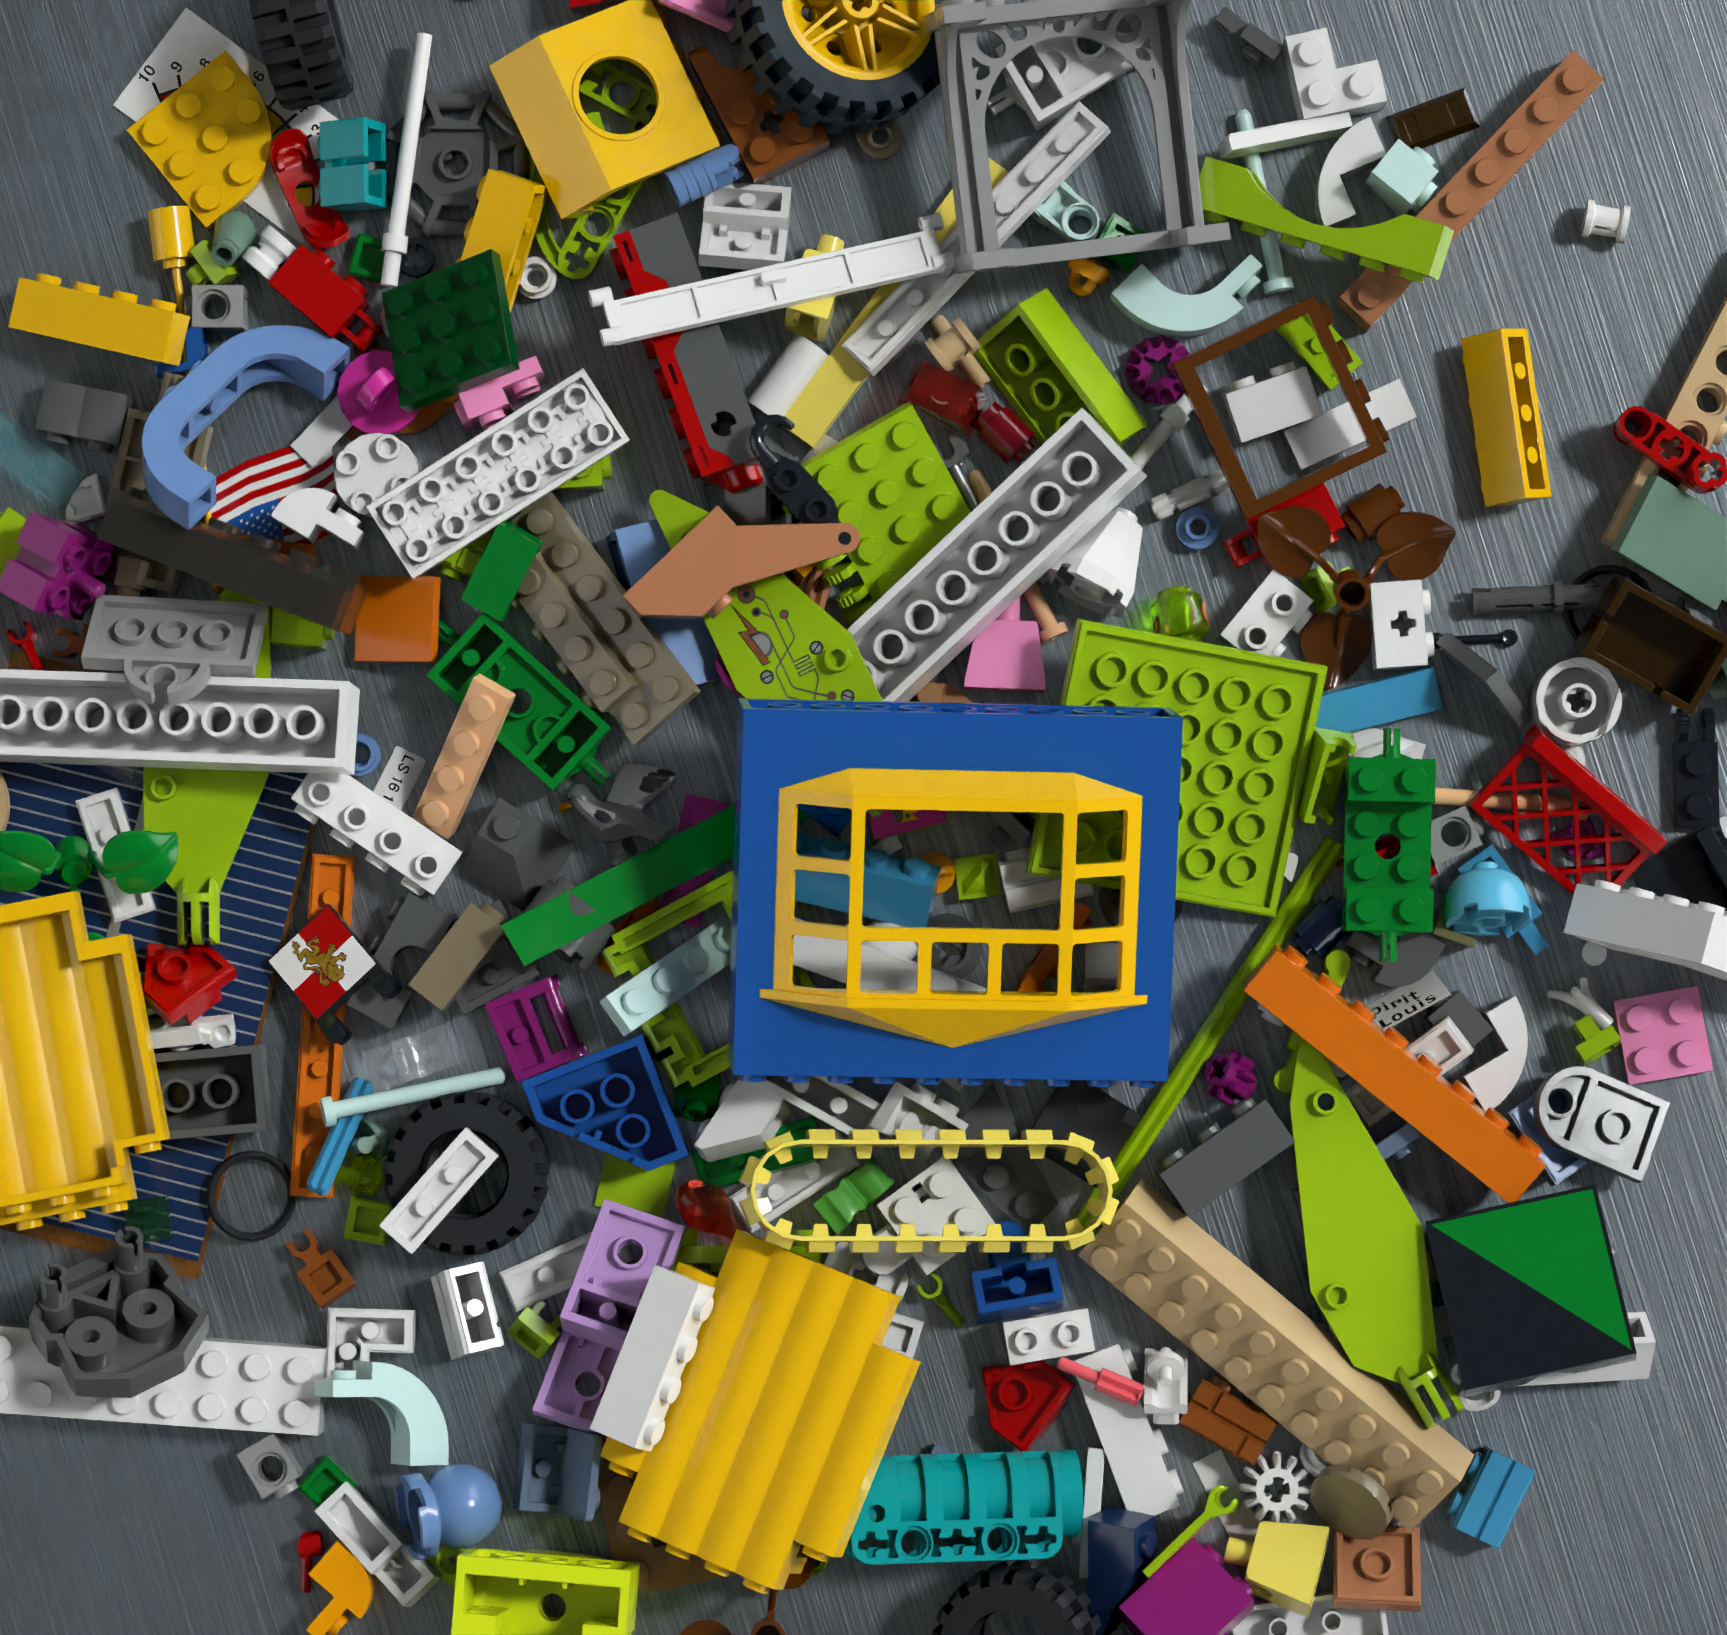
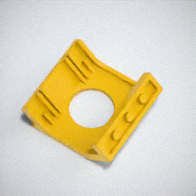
M628 0L537 36L489 65L561 219L583 217L594 210L593 204L612 193L694 160L723 146L721 130L716 122L710 119L703 104V92L698 84L691 79L685 66V54L680 46L673 41L667 28V16L654 0ZM607 59L625 60L641 68L650 78L656 92V110L651 121L641 130L630 134L609 133L593 124L584 113L579 99L580 81L588 68L597 62Z

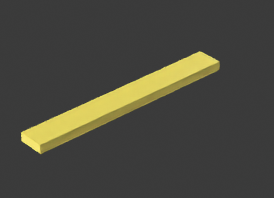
M988 157L993 190L1009 171ZM953 188L935 211V213L941 214L943 220V229L934 231L938 245L957 227ZM903 281L882 285L878 288L785 414V417L791 420L795 426L792 430L783 428L812 449L816 448L870 375L841 345Z

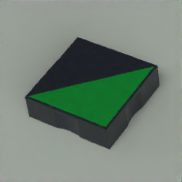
M1596 1184L1425 1221L1428 1241L1439 1288L1444 1300L1465 1397L1524 1385L1534 1379L1550 1374L1579 1373L1636 1360L1637 1352Z

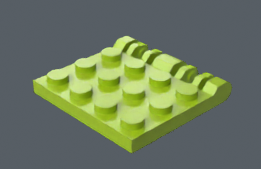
M910 402L903 404L801 463L807 472L834 499L837 506L836 517L838 521L853 525L860 535L859 545L853 552L814 564L818 571L825 570L848 555L849 558L826 571L822 579L826 586L839 584L851 577L855 571L860 576L861 581L839 593L835 599L839 608H846L842 615L849 627L971 513ZM783 504L782 508H783V510L785 511V513H786V514H793V513Z

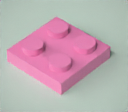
M1698 986L1611 1001L1616 1031L1621 1038L1619 1047L1626 1084L1633 1085L1713 1070Z

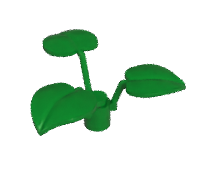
M132 830L117 834L106 843L102 853V863L97 858V852L90 851L88 842L78 836L63 838L58 842L55 849L49 840L35 833L0 831V890L7 892L30 890L39 883L41 874L51 875L57 866V873L63 881L69 883L70 892H78V884L84 882L90 876L93 864L105 878L111 879L116 877L118 887L123 892L128 894L147 893L163 884L172 872L178 855V835L176 832L159 833L145 830ZM88 932L89 941L105 938L101 934Z

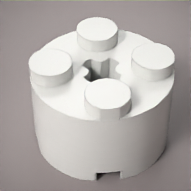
M1584 657L1566 659L1549 667L1538 677L1530 694V712L1533 724L1540 727L1553 740L1564 745H1583L1602 737L1615 725L1622 708L1621 691L1613 674L1605 666ZM1578 692L1580 693L1579 701L1585 703V705L1573 712L1571 710V703L1567 702L1566 698Z

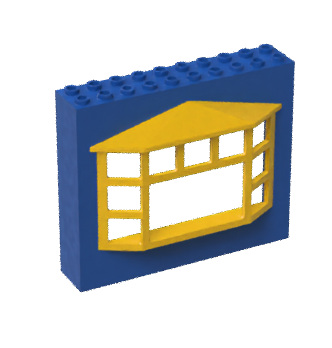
M738 698L728 1061L733 1075H740V1080L745 1082L766 1081V1076H784V1081L791 1083L809 1082L810 1076H827L828 1082L839 1084L852 1083L854 1077H871V1082L877 1084L897 1083V1077L914 1078L915 1083L923 1085L939 1084L940 1078H957V1083L962 1085H982L984 1079H1001V1084L1008 1086H1023L1027 1084V1079H1042L1045 1085L1055 1087L1069 1086L1070 1080H1087V1085L1093 1087L1113 1086V1081H1130V1086L1139 1088H1152L1156 1086V1081H1168L1183 718L1170 707ZM799 804L848 808L851 810L850 858L848 860L801 856L797 854V811ZM868 809L1062 813L1059 927L1057 929L863 926L866 811ZM1123 810L1121 860L1076 864L1078 815L1087 812ZM796 870L846 874L849 876L847 925L805 922L795 919ZM1120 875L1119 924L1112 927L1073 929L1075 881L1080 878ZM794 935L847 941L846 989L810 988L793 984ZM1118 941L1116 989L1114 991L1096 993L1071 992L1073 946L1082 943ZM862 942H917L916 990L860 989ZM934 942L987 943L986 991L930 990L932 944ZM1005 943L1057 944L1056 992L1001 991L1002 946Z

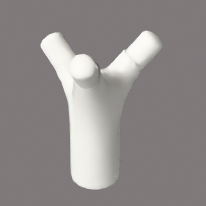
M1581 977L1579 979L1580 989L1574 986L1571 989V993L1556 990L1548 991V998L1564 1001L1585 1015L1589 1014L1601 1031L1610 1026L1614 1021L1593 998L1587 977Z

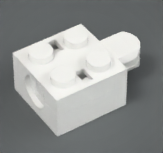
M943 1156L873 1206L886 1224L874 1233L873 1236H898L900 1224H914L916 1236H942L944 1224H957L960 1236H982L986 1233L987 1224H995L951 1160L944 1159ZM921 1184L922 1187L913 1192L912 1189ZM879 1242V1252L860 1254L863 1265L870 1272L877 1275L889 1274L910 1259L920 1274L927 1276L957 1253H936L935 1242H923L922 1252L893 1253L892 1242ZM967 1242L966 1247L973 1242Z

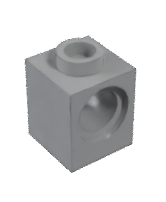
M192 285V296L185 297V315L190 316L189 322H192V328L202 327L207 333H242L248 331L249 291L244 285ZM215 299L224 300L227 306L225 314L219 319L207 318V305Z
M1463 806L1431 820V858L1435 866L1483 845L1479 836L1484 835L1485 832L1475 811L1468 813L1466 806ZM1447 823H1455L1462 830V841L1456 847L1448 846L1442 840L1441 831Z
M271 1433L236 1454L262 1499L273 1493L276 1500L299 1487L295 1479L303 1475L304 1471L281 1433ZM274 1456L282 1462L283 1474L280 1478L271 1479L264 1474L262 1462L265 1457Z

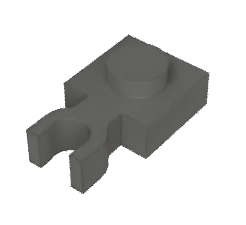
M1226 6L1215 19L1213 25L1235 39L1237 45L1242 48L1240 51L1241 55L1258 67L1265 64L1271 69L1281 56L1284 48L1281 44L1249 22L1247 24Z

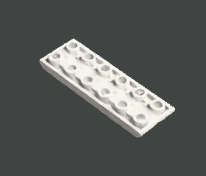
M582 368L375 500L366 508L412 579H415L496 528L499 523L512 518L620 449L630 439L584 368Z

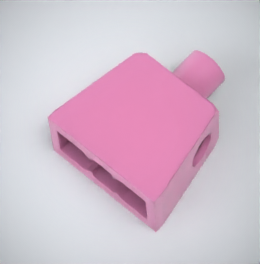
M1021 597L1014 601L973 640L964 680V690L1045 692L1046 681L1037 621H1020Z

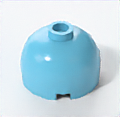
M1475 863L1472 865V870L1460 874L1452 881L1444 904L1445 926L1448 929L1453 924V932L1467 936L1499 935V926L1511 924L1512 932L1519 931L1529 926L1532 920L1528 891L1518 876L1508 870L1498 868L1496 863Z

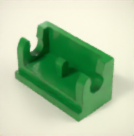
M510 521L499 523L460 599L498 621H504L519 587L536 554L539 553L543 541Z

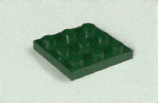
M487 250L382 293L400 407L407 412H412L520 369L500 254L494 250Z

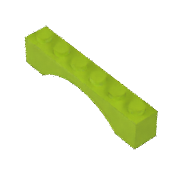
M1206 156L1199 177L1203 216L1206 221L1216 224L1225 223L1227 219L1242 223L1241 231L1260 237H1265L1267 230L1282 234L1279 241L1281 243L1304 249L1306 242L1321 246L1319 254L1344 261L1345 254L1361 258L1360 266L1379 272H1384L1385 265L1401 269L1399 273L1400 278L1424 284L1425 277L1439 280L1454 230L1445 225L1407 214L1400 215L1383 223L1359 228H1335L1318 225L1301 219L1285 209L1267 191L1258 175L1245 167Z

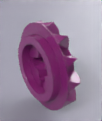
M1163 335L1145 338L1132 349L1127 359L1126 378L1129 386L1138 397L1150 403L1165 404L1175 401L1184 394V391L1171 363L1190 353L1178 340ZM1167 355H1170L1167 370L1172 373L1171 376L1176 378V380L1161 376L1152 385L1149 384L1153 369L1144 359L1159 363L1162 358L1165 359Z

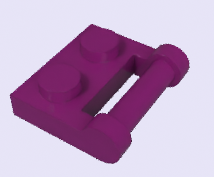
M557 974L485 1003L517 1083L589 1053L585 1042L580 1043L558 990L561 984ZM539 995L543 996L564 1050L552 1054L530 1000Z

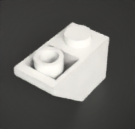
M739 1077L735 1085L731 1083L723 1091L719 1100L720 1107L713 1118L706 1119L699 1127L695 1138L697 1141L695 1147L702 1159L708 1162L764 1149L763 1143L776 1136L777 1131L791 1112L783 1098L755 1082L741 1081Z

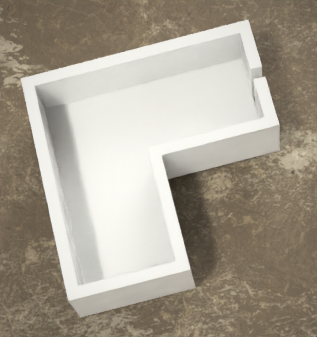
M1597 879L1594 887L1576 884L1563 933L1614 951L1681 965L1727 981V911H1725L1724 907L1699 901V904L1689 903L1690 901L1669 894H1664V897L1655 896L1653 892L1636 887H1630L1629 890L1622 889L1620 885Z

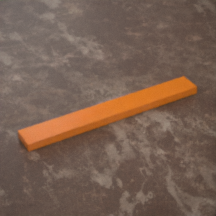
M311 854L307 922L329 903L348 926H351L354 856ZM345 1003L334 1012L343 1023L345 1019ZM302 1004L289 1195L333 1198L334 1182L329 1193L326 1196H321L309 1191L306 1181L331 1128L324 1125L319 1099L331 1096L333 1102L339 1101L343 1045L330 1042L318 1023Z

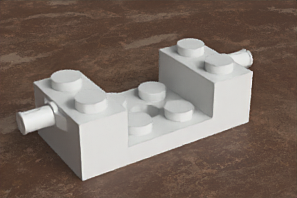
M1114 12L1109 13L1104 20L1096 22V17H1094L1091 21L1092 28L1096 31H1105L1108 21ZM1127 15L1119 21L1115 32L1119 42L1129 43L1137 37L1141 27L1137 16ZM1080 16L1071 17L1073 21V26L1076 24ZM1044 20L1037 23V25L1040 26L1042 29ZM1055 20L1052 27L1054 31L1061 32L1064 25L1060 20ZM1026 32L1020 33L1012 38V40L1019 41L1024 39ZM1078 37L1047 39L1029 46L1010 60L1001 71L1005 77L1006 89L989 98L987 106L991 108L992 114L996 116L999 112L1016 103L1017 106L1026 112L1038 131L1065 115L1074 106V103L1133 69V67L1121 55L1103 44L1097 53L1085 54L1077 45ZM1149 38L1143 46L1136 49V56L1144 61L1149 60V56L1145 51V48H1150ZM1003 44L995 48L994 58H999L1003 55Z

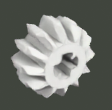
M1279 1451L1272 1452V1465H1267L1265 1458L1260 1454L1256 1461L1261 1468L1258 1472L1249 1466H1245L1243 1472L1248 1477L1253 1478V1482L1239 1483V1490L1254 1492V1494L1242 1501L1243 1506L1251 1508L1260 1503L1254 1513V1518L1258 1521L1264 1518L1268 1510H1270V1522L1280 1521V1511H1284L1285 1516L1290 1522L1296 1520V1516L1290 1507L1295 1504L1300 1509H1307L1308 1504L1299 1498L1298 1494H1309L1311 1485L1298 1484L1297 1482L1306 1478L1309 1472L1306 1468H1300L1291 1473L1297 1463V1458L1293 1455H1290L1284 1465L1281 1466V1454ZM1274 1477H1281L1279 1481L1283 1485H1287L1286 1491H1279L1278 1498L1272 1499L1269 1491H1264L1265 1485H1271Z

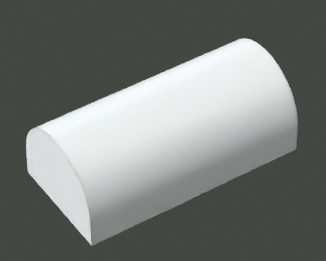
M795 332L748 397V404L764 416L774 414L785 416L828 355L813 342Z

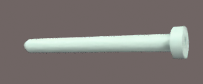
M1247 109L1237 111L1235 114L1237 132L1254 129L1251 113ZM1260 154L1243 156L1245 168L1256 173L1267 189ZM1267 230L1265 237H1260L1269 280L1263 283L1265 295H1276L1293 290L1294 285L1292 277H1285L1277 235L1275 232Z
M497 1067L333 1102L331 1096L322 1097L319 1099L321 1115L325 1127L336 1126L337 1118L428 1100L445 1094L466 1092L503 1084L508 1080V1074L505 1068Z

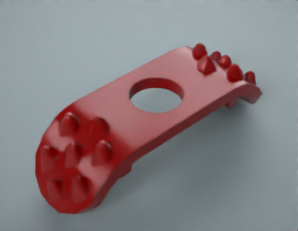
M294 128L279 133L272 139L268 147L269 159L300 232L306 242L313 248L335 247L350 236L349 228L342 220L339 212L321 207L320 196L318 202L312 206L302 205L295 196L296 187L303 183L312 184L318 190L320 170L313 157L308 137L300 129Z

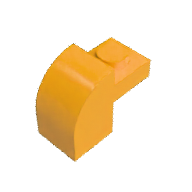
M339 1539L308 1574L334 1596L306 1629L311 1635H325L326 1633L336 1635L350 1619L344 1613L346 1609L361 1619L370 1608L374 1598V1575L370 1574Z

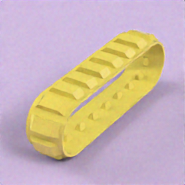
M808 1129L805 1139L794 1141L789 1131L765 1141L763 1144L766 1154L760 1159L752 1156L748 1157L739 1182L748 1186L747 1198L740 1201L739 1204L748 1226L758 1223L766 1231L763 1240L785 1250H790L793 1242H805L806 1253L835 1252L836 1242H848L849 1253L879 1252V1242H892L893 1253L922 1252L923 1242H935L936 1253L966 1252L967 1242H978L979 1253H1007L1010 1249V1242H1021L1022 1253L1053 1252L1054 1242L1062 1241L1067 1251L1073 1250L1095 1240L1093 1229L1099 1225L1109 1226L1119 1204L1118 1200L1112 1198V1184L1119 1181L1110 1157L1101 1159L1098 1154L1092 1151L1094 1141L1072 1132L1066 1133L1063 1140H1053L1052 1130H1024L1021 1132V1140H1010L1009 1130H980L978 1132V1140H966L965 1130L935 1131V1140H923L922 1129H896L892 1131V1140H879L878 1129H852L849 1131V1140H836L835 1129ZM793 1147H811L814 1159H827L829 1147H855L857 1159H870L872 1147H898L900 1159H914L916 1147H941L944 1159H957L959 1147H985L987 1159H1000L1003 1147H1028L1030 1159H1044L1046 1147L1065 1149L1064 1160L1074 1165H1077L1081 1158L1086 1160L1091 1170L1084 1174L1089 1186L1098 1184L1099 1196L1098 1199L1090 1197L1085 1210L1091 1213L1092 1217L1084 1227H1082L1077 1218L1065 1223L1067 1236H1046L1044 1224H1030L1028 1236H1003L1001 1224H987L985 1236H960L957 1224H944L942 1236H916L914 1224H900L898 1236H873L871 1224H857L855 1236H829L827 1224H814L812 1236H797L790 1234L793 1224L790 1221L780 1218L775 1227L768 1223L764 1214L772 1210L767 1197L762 1199L756 1198L755 1188L756 1183L767 1185L772 1173L762 1167L768 1157L774 1154L781 1165L793 1160L790 1150Z

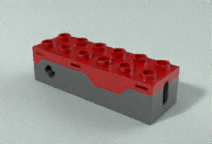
M678 213L613 236L617 248L609 251L620 281L628 278L631 288L624 290L626 298L703 281ZM719 323L643 339L642 342L649 360L658 358L661 368L653 371L663 399L666 400L672 397L676 408L668 410L678 440L687 437L690 448L683 450L693 480L701 477L705 487L715 484L732 494L744 488L759 486L763 480L759 468L761 463L752 453L749 442L752 427L756 423ZM721 422L733 423L734 425L730 427L731 434L724 437L718 436L716 434L719 432L718 424Z

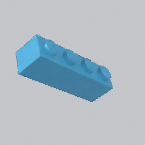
M797 830L796 852L798 855L842 860L850 858V845H846L843 841L838 839L824 840L807 836ZM864 849L862 916L905 927H927L934 910L941 867L931 865L919 858L905 859L888 855L880 849ZM796 870L795 901L848 913L849 876L846 874Z

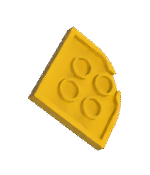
M226 50L127 129L129 134L208 231L214 227L215 221L219 216L234 211L251 196L262 181L270 162L268 147L272 141L273 132L268 109L256 87Z

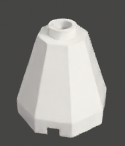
M1115 507L1114 510H1111L1049 569L1045 579L1052 585L1056 578L1061 583L1058 592L1063 597L1080 606L1103 615L1107 608H1114L1116 610L1112 616L1121 618L1134 594L1143 528L1137 523V516L1127 509Z

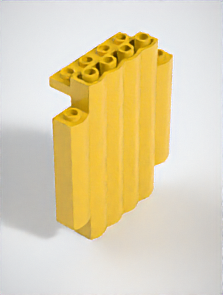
M76 891L0 905V1225L16 1223L17 1231L43 1226L42 1217L56 1214L59 1215L61 1223L86 1218L84 1209L101 1206L103 1214L129 1209L127 1201L138 1199L128 1147L134 1146L135 1153L142 1154L162 1150L160 1141L171 1139L133 937L130 934L89 941L80 892Z
M737 1229L718 1276L682 1262H678L675 1272L716 1289L712 1296L714 1305L711 1314L702 1322L696 1337L698 1341L696 1352L693 1358L686 1363L680 1377V1393L676 1400L669 1405L665 1415V1430L660 1441L653 1446L652 1451L633 1448L607 1437L600 1456L611 1461L608 1469L632 1478L634 1472H638L618 1521L629 1526L626 1534L647 1543H651L653 1537L667 1543L666 1552L685 1560H689L691 1554L706 1560L705 1569L724 1577H728L730 1571L745 1577L742 1585L759 1593L767 1594L769 1588L783 1590L789 1574L802 1573L807 1557L798 1554L801 1544L804 1545L802 1553L816 1560L826 1562L828 1556L842 1558L921 1362L882 1346L901 1296Z

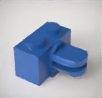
M1012 1221L997 1223L1001 1224L1003 1236H1026L1020 1224ZM1010 1242V1249L1007 1253H987L990 1269L974 1271L970 1274L969 1285L977 1325L1062 1309L1064 1297L1056 1257L1031 1261L1030 1253H1022L1021 1242Z

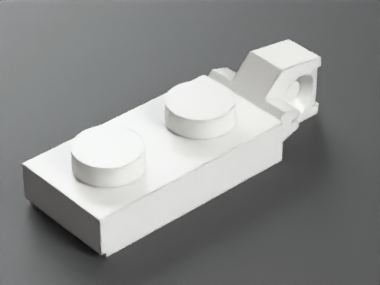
M233 1014L206 1017L200 1015L190 1024L183 1018H180L172 1025H169L162 1017L148 1018L154 1049L170 1047L173 1051H184L193 1048L195 1044L201 1043L203 1045L209 1044L213 1048H220L235 1044L236 1027Z

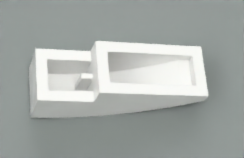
M345 1481L315 1510L317 1515L370 1574L376 1575L403 1606L412 1607L442 1578L426 1559L416 1560L412 1557L406 1547L410 1544L409 1541L349 1482Z

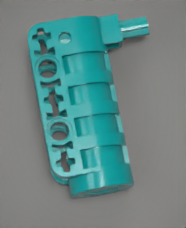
M1075 1450L883 1455L844 1555L852 1561L870 1565L1025 1560L1053 1557L1062 1547L1063 1537H1077L1081 1531L1083 1485L1077 1452ZM995 1528L999 1533L1000 1541L998 1546L991 1550L988 1546L987 1538L990 1531ZM911 1531L915 1538V1544L910 1552L905 1553L901 1547V1539L905 1533ZM1008 1533L1010 1534V1539H1011L1009 1547H1008V1542H1009V1535H1008ZM1041 1533L1042 1537L1041 1541L1026 1543L1020 1542L1019 1534L1036 1535ZM952 1535L968 1537L969 1545L961 1543L941 1546L934 1544L932 1536H936V1538H950ZM866 1538L883 1540L884 1548L871 1546L865 1547L863 1550L859 1549L858 1543Z

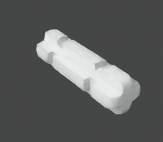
M1221 469L1207 475L1208 478L1203 479V477H1199L1170 491L1171 494L1169 495L1163 493L1153 497L1150 500V507L1156 519L1162 520L1173 515L1177 509L1180 512L1211 498V494L1215 493L1217 496L1229 491L1230 488Z

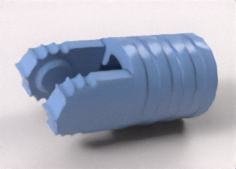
M731 143L726 144L663 173L669 192L679 208L711 192L717 191L744 176L742 163L738 162L740 161L738 146Z

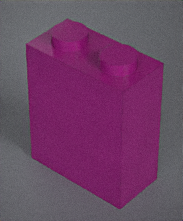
M1193 1538L1118 1607V1616L1134 1635H1227L1253 1611L1254 1599L1251 1596L1254 1592L1241 1576L1236 1574L1232 1577L1221 1566L1224 1561L1212 1546L1206 1543L1202 1547Z

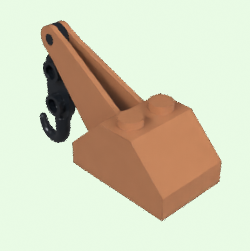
M778 414L767 415L759 419L752 427L749 442L752 453L761 463L771 491L802 524L736 526L717 505L622 596V600L639 618L700 620L708 613L714 619L732 602L733 598L728 594L732 589L837 556L849 554L858 547L860 542L858 530L851 524L838 521L836 517V503L826 490L800 463L773 452L765 443L764 436L767 429L771 426L780 425L788 430H792L795 425L791 420Z

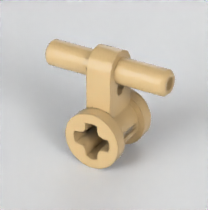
M937 315L930 321V327L938 338L933 340L931 337L924 343L947 373L954 369V366H960L976 389L984 388L989 384L990 378L973 356L981 348V345L959 316L952 321L954 326H951L943 315Z

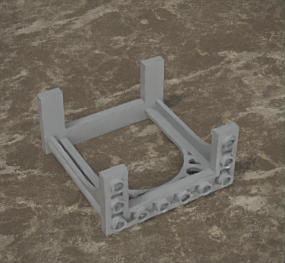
M974 0L941 1V4L935 5L936 10L925 16L927 34L934 33L959 239L960 255L954 257L955 274L1231 240L1229 222L1204 224L1185 48L1186 21L1191 0H1021V3L1005 5L1004 0H978V2H974ZM1114 12L1108 21L1105 31H1096L1092 28L1091 21L1094 17H1096V22L1104 20L1109 13ZM1127 15L1137 16L1141 24L1137 37L1129 43L1119 42L1115 34L1119 21ZM1080 16L1076 24L1073 26V21L1071 17ZM1044 20L1043 29L1040 26H1038L1034 21ZM1055 20H1060L1063 23L1064 28L1061 32L1054 31L1052 25ZM1000 25H1006L1012 31H1019V26L1023 27L1026 32L1024 39L1013 41L1008 32ZM980 32H991L1000 38L1004 45V53L1001 57L991 58L981 52L977 45V37ZM1057 37H1078L1101 43L1117 52L1130 63L1143 81L1151 102L1166 231L1018 249H999L985 133V113L991 89L997 77L1010 60L1024 49L1038 42ZM1149 38L1150 48H1145L1149 60L1144 61L1136 56V49L1143 46ZM972 58L978 64L988 67L989 73L986 78L977 80L976 74L979 67L973 68ZM1151 69H1153L1154 79L1151 77L1150 73L1148 72V71L1151 70ZM975 89L980 91L978 100L976 99Z

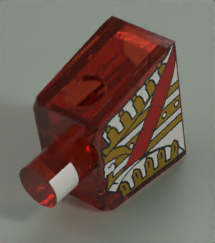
M922 361L914 364L897 404L902 406L910 402L918 414L970 437L974 429L973 424L979 418L987 397L980 386L929 362Z

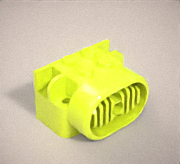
M488 1548L468 1549L457 1556L451 1635H632V1631L635 1630L640 1564L631 1561L606 1559L594 1554L543 1549H525L521 1551ZM554 1593L563 1598L566 1605L564 1615H556L549 1610L547 1599L550 1594Z

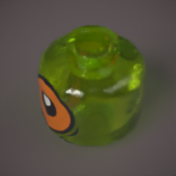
M1175 586L1162 590L1157 594L1158 599L1150 607V615L1155 633L1195 641L1207 635L1210 630V623L1201 594L1191 591L1189 586Z

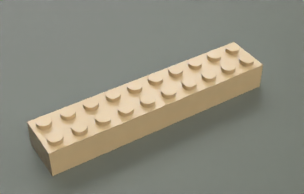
M1142 1178L1118 1204L1111 1224L1109 1226L1099 1225L1094 1232L1095 1240L1085 1244L1079 1252L1078 1256L1326 1463L1329 1465H1340L1338 1469L1348 1471L1350 1467L1356 1468L1374 1478L1386 1490L1390 1498L1388 1506L1390 1510L1393 1509V1518L1409 1532L1461 1482L1474 1457L1472 1452L1437 1423H1435L1436 1426L1428 1430L1413 1403L1380 1376L1354 1367L1342 1345Z

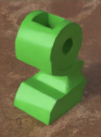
M874 1156L865 1161L856 1170L853 1169L837 1183V1187L834 1190L826 1192L811 1204L835 1235H838L853 1220L856 1213L863 1212L895 1182L892 1177L888 1178L878 1166Z

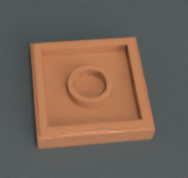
M1388 1525L1381 1536L1372 1540L1355 1539L1343 1535L1334 1528L1332 1529L1333 1608L1420 1612V1527H1414L1409 1532L1403 1526Z

